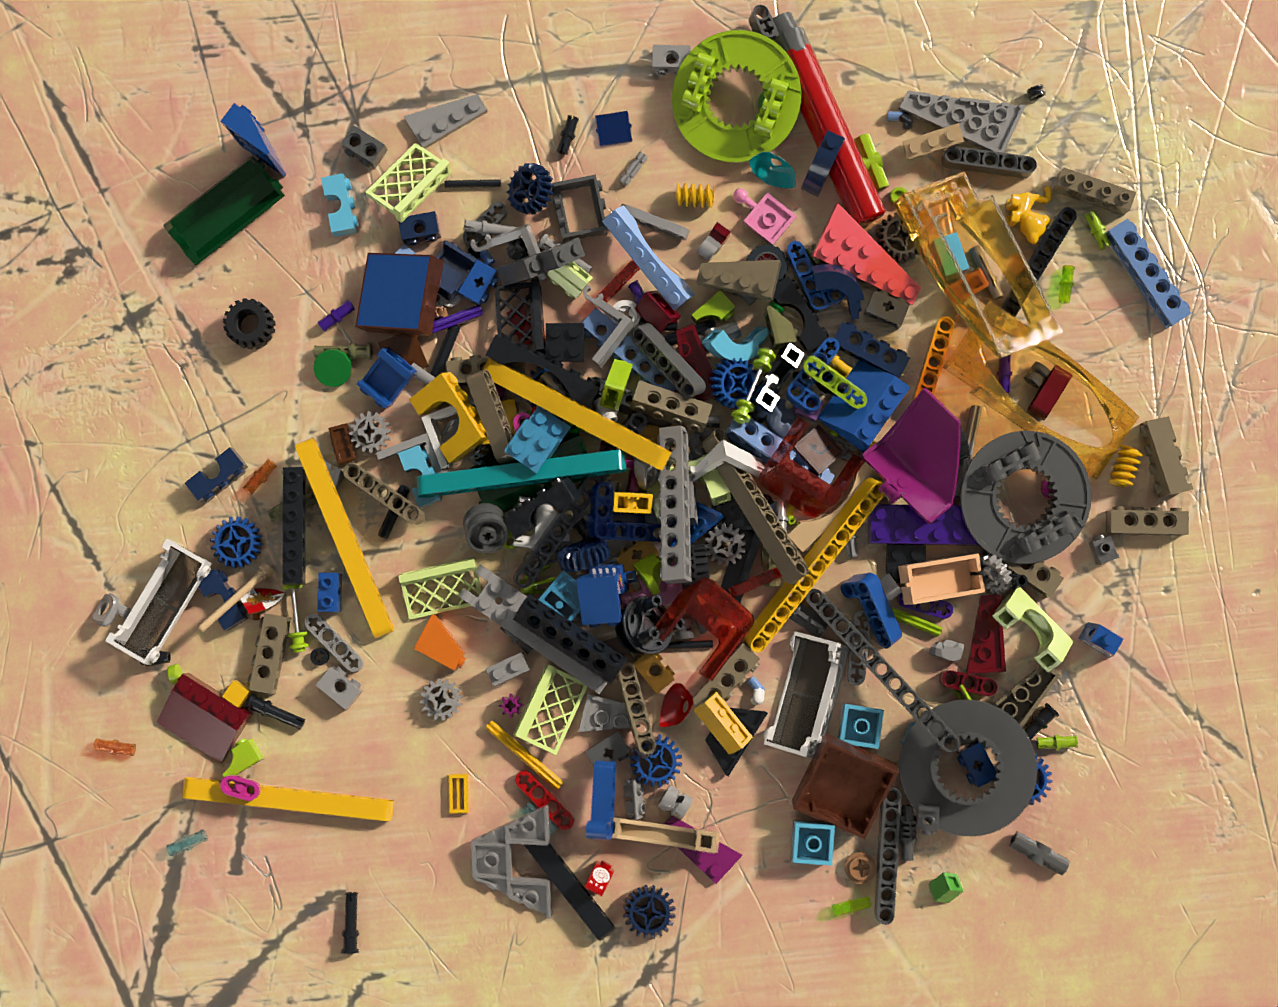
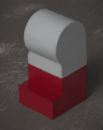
M717 222L699 247L697 253L710 261L728 240L731 232Z

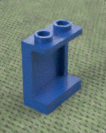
M390 347L379 351L377 354L379 356L364 378L357 382L360 391L372 397L374 402L382 408L393 405L417 372L416 369Z
M619 572L579 576L576 580L582 625H589V627H598L603 623H607L608 626L619 625L623 618L617 584L620 580Z

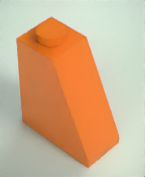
M432 614L413 649L454 671L457 668L461 669L466 661V658H464L466 653L439 617Z

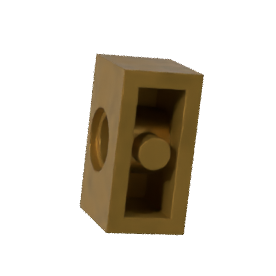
M659 653L644 654L633 665L654 692L658 694L675 680L672 677L675 673L669 665L664 667L660 662L663 658ZM652 665H658L661 668L659 675L653 676L650 674L649 669Z

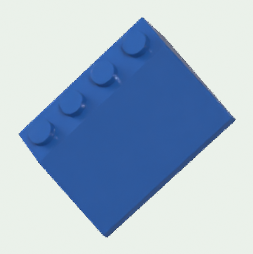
M234 103L220 122L240 146L285 177L286 172L268 137L264 133L265 129L260 126L261 124L244 105L239 107Z
M859 360L846 379L865 392L867 397L866 405L863 408L856 409L839 396H833L817 419L864 452L906 395L910 386L896 376ZM851 391L850 395L854 397L855 403L858 401L862 402V395L857 397Z

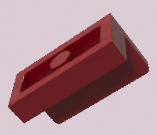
M657 290L646 292L635 307L639 315L647 323L653 325L660 334L668 323L677 322L681 317Z

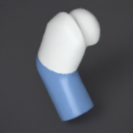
M752 676L747 683L754 690L750 701L753 705L757 706L764 701L765 689Z

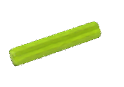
M891 607L897 621L934 636H940L942 627Z

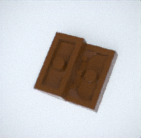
M401 333L378 342L380 350L390 347L410 365L415 363L422 369L429 367L416 335Z

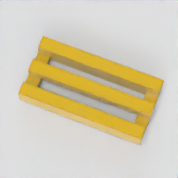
M468 773L448 774L449 814L469 813ZM453 778H456L457 809H453ZM461 778H464V809H461Z

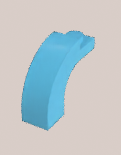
M756 327L743 341L736 344L728 337L724 330L714 329L701 343L717 358L727 360L735 358L736 361L742 358V361H746L757 356V352L760 349L758 346L766 341V337L770 332L766 327Z

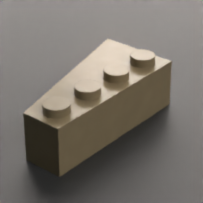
M781 261L701 263L696 282L699 286L773 301Z
M1169 416L1141 423L1140 434L1145 440L1144 451L1146 456H1149V471L1154 477L1155 483L1153 488L1155 493L1158 494V498L1193 490L1192 483H1187L1186 475H1188L1187 468L1183 467L1180 463L1181 451L1174 445L1176 436Z
M1040 665L992 705L1007 712L1023 727L1060 677V674L1054 669L1047 672Z

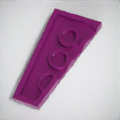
M671 816L664 823L665 825L696 829L674 816ZM719 842L718 853L677 847L715 884L743 856Z

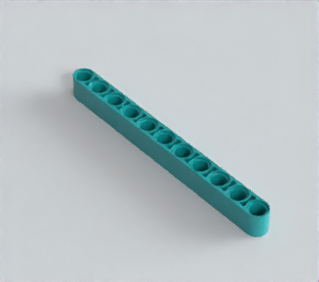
M612 450L547 459L538 473H535L522 463H513L422 475L417 477L418 497L429 498L553 482L560 477L564 480L567 477L576 479L621 473L626 471L625 451Z

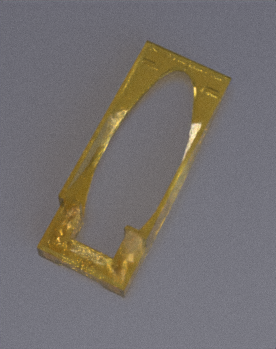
M965 171L906 192L894 202L921 258L947 299L972 331L999 359L1063 332L993 195L979 200ZM947 202L956 221L969 232L1000 268L1026 317L1029 326V335L1027 337L1019 338L1013 336L986 320L938 225L947 217V212L933 217L929 208Z
M991 301L984 306L942 367L972 388L970 393L1023 430L1046 433L1063 441L1077 454L1087 473L1095 479H1098L1140 417L1079 363ZM992 332L1005 341L1001 346L1003 348L1013 341L1025 344L1052 364L1058 365L1073 374V378L1091 389L1109 419L1112 428V440L1104 447H1093L1074 441L1044 426L1020 408L1005 392L991 370L973 359Z

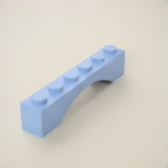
M625 206L615 209L602 221L674 311L695 295L687 283L672 272L654 254L643 238L636 220Z

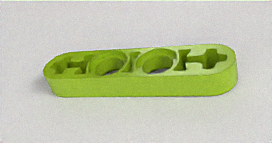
M808 356L804 360V371L856 409L863 408L866 405L867 397L865 392L815 356ZM808 362H816V367L821 369L818 376L816 375L818 373L816 369H808ZM825 372H831L833 378L827 382L822 379V375ZM841 383L848 385V390L844 393L837 390L838 385ZM851 391L857 397L862 395V402L858 401L855 403L854 397L850 395Z

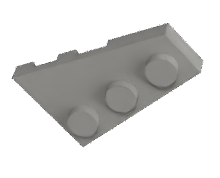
M590 694L587 695L578 732L631 728L623 702ZM638 706L631 707L633 713L638 714L641 712Z

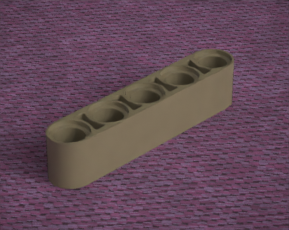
M482 370L469 375L467 383L498 464L503 465L516 460L504 452L514 436L489 371Z
M349 463L344 467L343 474L346 479L400 517L414 525H419L424 521L425 513L421 508L355 463ZM357 469V475L352 477L353 470ZM372 479V485L367 488V481ZM387 490V495L382 498L381 493ZM402 500V506L397 509L396 503ZM417 510L416 518L411 519L412 512Z
M625 662L617 675L637 753L643 758H648L654 753L656 744L635 667L633 664ZM627 669L631 672V675L628 677L623 676L621 671ZM632 687L636 690V694L629 695L626 689ZM638 706L641 712L635 714L631 711V707ZM637 725H644L646 731L643 733L638 732L636 729ZM647 743L651 746V750L648 752L643 751L641 745Z

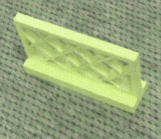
M414 143L366 191V195L393 213L396 219L402 223L451 174L450 163L444 158L440 160L417 143ZM418 151L422 154V158L411 159V155ZM434 162L437 165L434 168L426 169L425 163ZM423 163L424 169L412 170V164ZM410 164V170L399 171L401 165ZM424 174L422 180L413 181V175ZM411 175V181L400 182V176ZM397 176V183L386 182L389 177ZM412 186V190L409 193H401V187ZM398 187L399 194H387V188ZM377 189H385V195L377 196L374 192ZM399 199V203L393 207L388 204V200Z
M473 557L400 573L398 578L402 586L409 620L472 606L467 602L462 603L463 599L457 605H452L447 600L452 592L459 595V592L454 590L459 581L469 586L468 591L472 588L480 595L482 588L479 575L475 573L477 569L476 558ZM465 572H474L475 579L472 584L462 579ZM451 575L458 579L453 588L443 583L446 576ZM427 580H434L439 583L434 592L424 587ZM415 584L420 587L415 597L408 593L406 585ZM440 585L450 590L445 600L435 594ZM422 589L432 595L426 604L417 599ZM433 596L443 602L439 609H433L428 605ZM414 601L424 606L421 613H412L411 606Z
M549 664L545 665L513 736L557 755L588 686ZM555 674L563 677L565 685L555 688L553 683ZM577 683L583 686L579 694L572 696L569 685ZM566 687L570 697L560 701L556 690ZM553 691L557 702L547 705L545 696ZM571 699L573 709L571 712L564 714L561 703ZM558 704L562 715L551 718L548 708ZM545 709L549 720L539 723L536 715L538 711ZM563 717L565 726L562 730L556 732L553 720ZM550 722L553 733L543 736L540 725ZM537 727L540 738L535 740L528 738L529 730ZM555 735L557 741L554 750L547 747L545 738Z

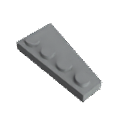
M476 94L404 116L420 145L426 149L484 115L488 110L479 95Z

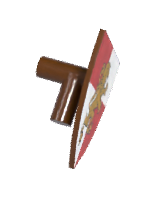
M254 588L244 595L240 601L248 615H252L253 620H259L260 612L276 606L284 598L286 592L276 589Z

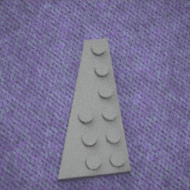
M907 91L899 110L939 129L959 123L965 141L987 151L1004 153L1026 105L1019 104L1018 106L1004 102L994 103L988 100L964 97L953 98L947 95L936 96L930 93Z

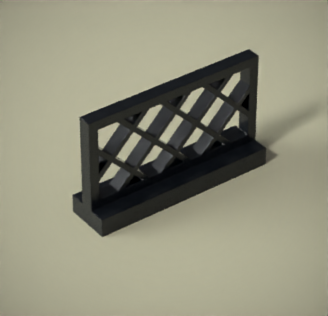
M539 278L531 279V282L495 286L498 335L501 336L503 333L502 329L506 324H509L514 329L508 336L512 337L518 331L524 336L520 342L524 343L528 339L533 343V349H528L529 351L535 353L537 350L545 354L546 343L542 289ZM529 288V294L524 299L517 294L521 289ZM507 290L511 295L504 301L500 298L499 291ZM514 296L521 300L516 308L508 304ZM524 304L530 307V311L526 316L519 312ZM505 306L512 310L507 318L501 315V311ZM515 314L522 318L517 326L510 322ZM525 322L531 325V329L527 334L520 330V327Z

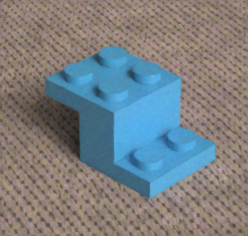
M538 406L530 419H525L504 452L535 473H538L547 458L550 459L571 427L544 408Z
M563 570L538 600L573 622L581 612L577 581Z

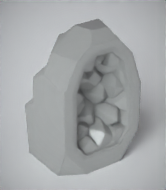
M635 457L634 474L635 478H637V484L641 489L645 490L653 487L657 479L658 469Z
M947 639L943 642H935L930 646L929 653L930 655L959 663L964 645Z

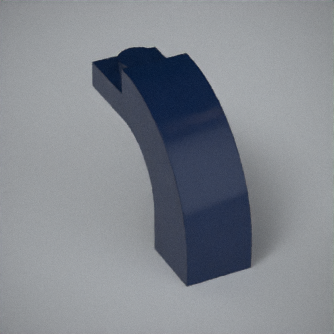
M829 130L827 131L801 187L802 190L814 196H819L845 140L844 137Z
M821 264L811 266L816 291L838 289L844 292L847 296L851 319H859V312L862 311L860 301L865 299L854 275L837 265Z

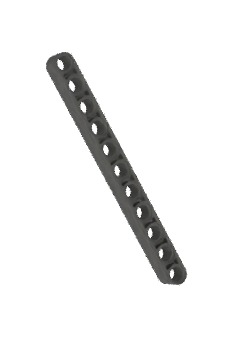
M811 589L806 595L808 604L946 752L957 751L960 748V740L834 603L822 591ZM815 593L820 594V600L817 603H813L811 599ZM828 607H832L834 611L831 617H826L824 613ZM845 621L847 628L840 632L837 626L839 622ZM855 635H858L860 638V643L857 646L851 644V638ZM865 651H873L874 655L871 660L864 658ZM881 664H885L887 667V672L884 675H880L877 672V668ZM897 678L900 680L901 685L898 689L894 690L891 687V681ZM908 693H912L914 696L912 704H907L904 701V697ZM921 708H926L928 711V716L925 719H921L918 716V711ZM934 723H939L942 726V731L939 734L932 732L931 728ZM950 737L956 741V746L953 749H948L945 745L946 740Z

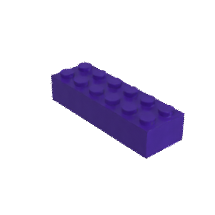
M877 504L868 516V544L980 546L966 527L961 506L952 505L931 524H928L910 505Z

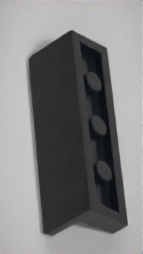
M754 530L738 532L739 535H745L742 540L747 541V543L742 547L746 551L745 553L740 552L742 558L738 559L736 557L737 562L735 564L732 561L729 562L717 599L740 606L760 543V539ZM738 543L733 546L735 553L738 549Z

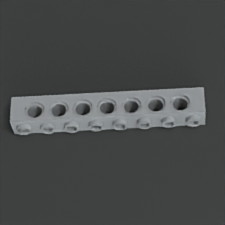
M680 425L659 428L660 434L657 436L658 445L667 450L675 444V448L671 451L672 453L664 469L658 473L661 489L658 492V498L661 502V510H659V519L661 521L659 537L662 548L659 550L662 560L660 577L662 581L668 584L691 582L688 430ZM675 463V468L670 471V466ZM676 482L675 487L670 490L671 484ZM676 501L675 507L671 509V503ZM677 520L676 525L671 528V523ZM677 539L676 545L671 547L672 541ZM677 558V564L672 566V561Z

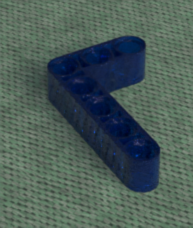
M606 482L596 483L592 487L590 534L593 538L661 542L660 537L656 538L654 536V530L656 528L660 530L661 524L612 522L613 487ZM601 486H603L606 490V493L603 497L599 494V488ZM600 506H603L605 509L603 516H600L598 513ZM600 525L604 528V533L601 536L597 533V528ZM619 526L623 529L620 537L616 534V529ZM637 527L641 529V535L639 537L635 535V529Z

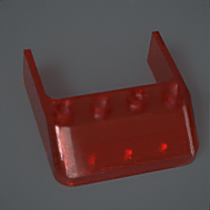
M798 417L760 473L759 483L762 487L807 516L816 518L839 501L865 461L853 454L833 485H830L790 458V452L809 425V423Z
M702 578L678 594L655 628L660 632L658 639L664 641L686 612L718 639L719 644L698 672L700 675L713 681L753 626L754 616L714 580Z

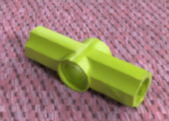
M870 134L858 136L854 139V142L877 192L888 188L889 183L883 170V161L879 152L875 150Z

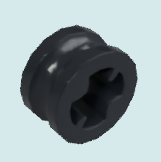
M1043 84L1033 86L1027 90V93L1030 94L1029 100H1036L1046 95V92L1043 91Z
M316 648L311 652L310 659L315 665H324L329 660V652L324 648ZM318 651L324 654L321 662L315 658L318 656Z

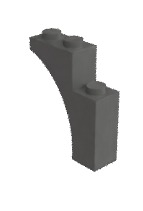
M578 237L539 253L509 262L496 269L503 286L531 279L546 271L560 268L585 256Z

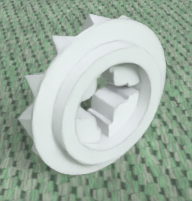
M621 300L614 304L613 307L623 313L630 309L629 316L634 323L633 328L639 323L641 316L635 310L636 304L634 302ZM611 318V320H612L616 325L619 324L617 321H615L613 318Z

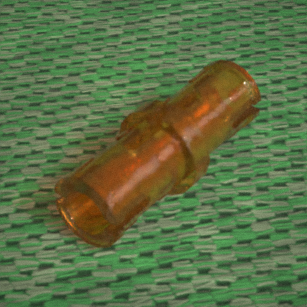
M267 458L259 470L253 472L254 475L243 486V489L253 495L256 489L267 481L266 478L277 465Z
M96 738L93 749L95 751L110 752L111 755L124 754L134 756L136 744L123 743L116 739L110 741Z

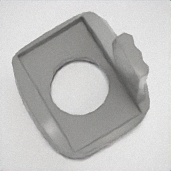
M109 593L103 596L92 618L96 624L107 627L112 623L116 614L127 619L132 609L122 605L117 596ZM108 604H109V608H108L107 612H106L104 615L101 616V614L105 611V609L107 608V606H108Z

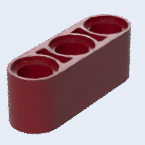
M1058 365L1052 368L1051 373L1045 379L1027 409L1028 412L1043 421L1047 418L1073 374Z
M944 670L939 675L940 684L947 688L961 690L959 686L962 684L967 692L985 696H992L998 690L997 683L990 678L953 670ZM949 673L953 676L951 684L945 682V676ZM968 677L972 680L970 688L964 686V680ZM985 682L991 684V690L987 693L983 690Z

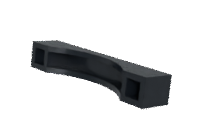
M504 333L501 336L495 334L486 356L501 364L526 362L541 366L553 373L563 383L572 400L591 408L601 388L597 385L598 381L590 377L587 380L580 377L581 373L572 368L569 371L563 368V363L555 359L551 362L545 359L547 355L537 350L535 353L529 351L528 345L522 342L516 344L511 341L512 337Z

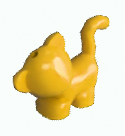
M1050 186L1044 188L1045 196L1024 192L1012 194L1011 199L1006 200V210L1012 211L1011 216L1006 217L1007 227H1014L1020 222V232L1026 236L1031 244H1036L1039 237L1045 232L1046 227L1051 224V219L1047 215L1031 212V207L1035 201L1047 204L1052 200L1053 192Z

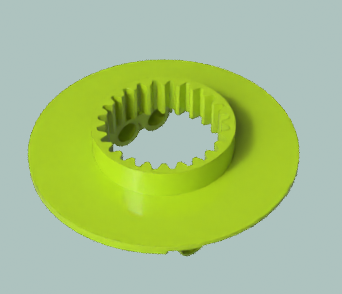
M746 30L724 31L701 41L689 52L680 65L672 90L674 118L686 140L702 154L712 159L729 163L747 162L761 152H771L777 148L794 127L801 105L799 75L789 55L770 38ZM732 68L736 72L741 68L743 72L748 69L751 75L754 73L755 78L759 79L765 91L762 108L755 115L756 121L751 119L750 125L743 123L741 128L738 124L733 128L731 124L726 126L723 121L720 122L718 117H714L715 114L711 111L712 107L708 104L711 102L708 95H711L709 88L714 87L712 82L718 81V75L723 77L724 71L731 73Z

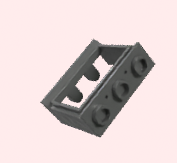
M596 174L552 183L554 187L551 188V191L554 193L552 196L563 243L578 237L581 239L607 234V227L602 222L606 218L603 211L606 209L604 198L600 197L599 192L602 191L601 181L596 179ZM590 186L599 227L569 233L561 191Z

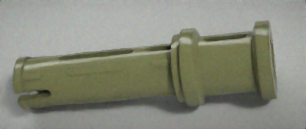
M352 343L350 346L315 345L313 350L315 358L327 349L341 350L352 360L357 358L372 360L373 358L372 343L367 345Z

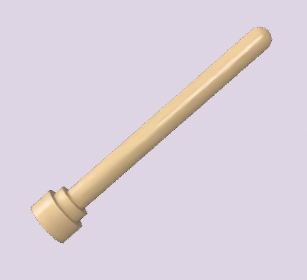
M265 562L260 565L257 574L198 626V630L204 632L262 579H269L275 573L272 568Z

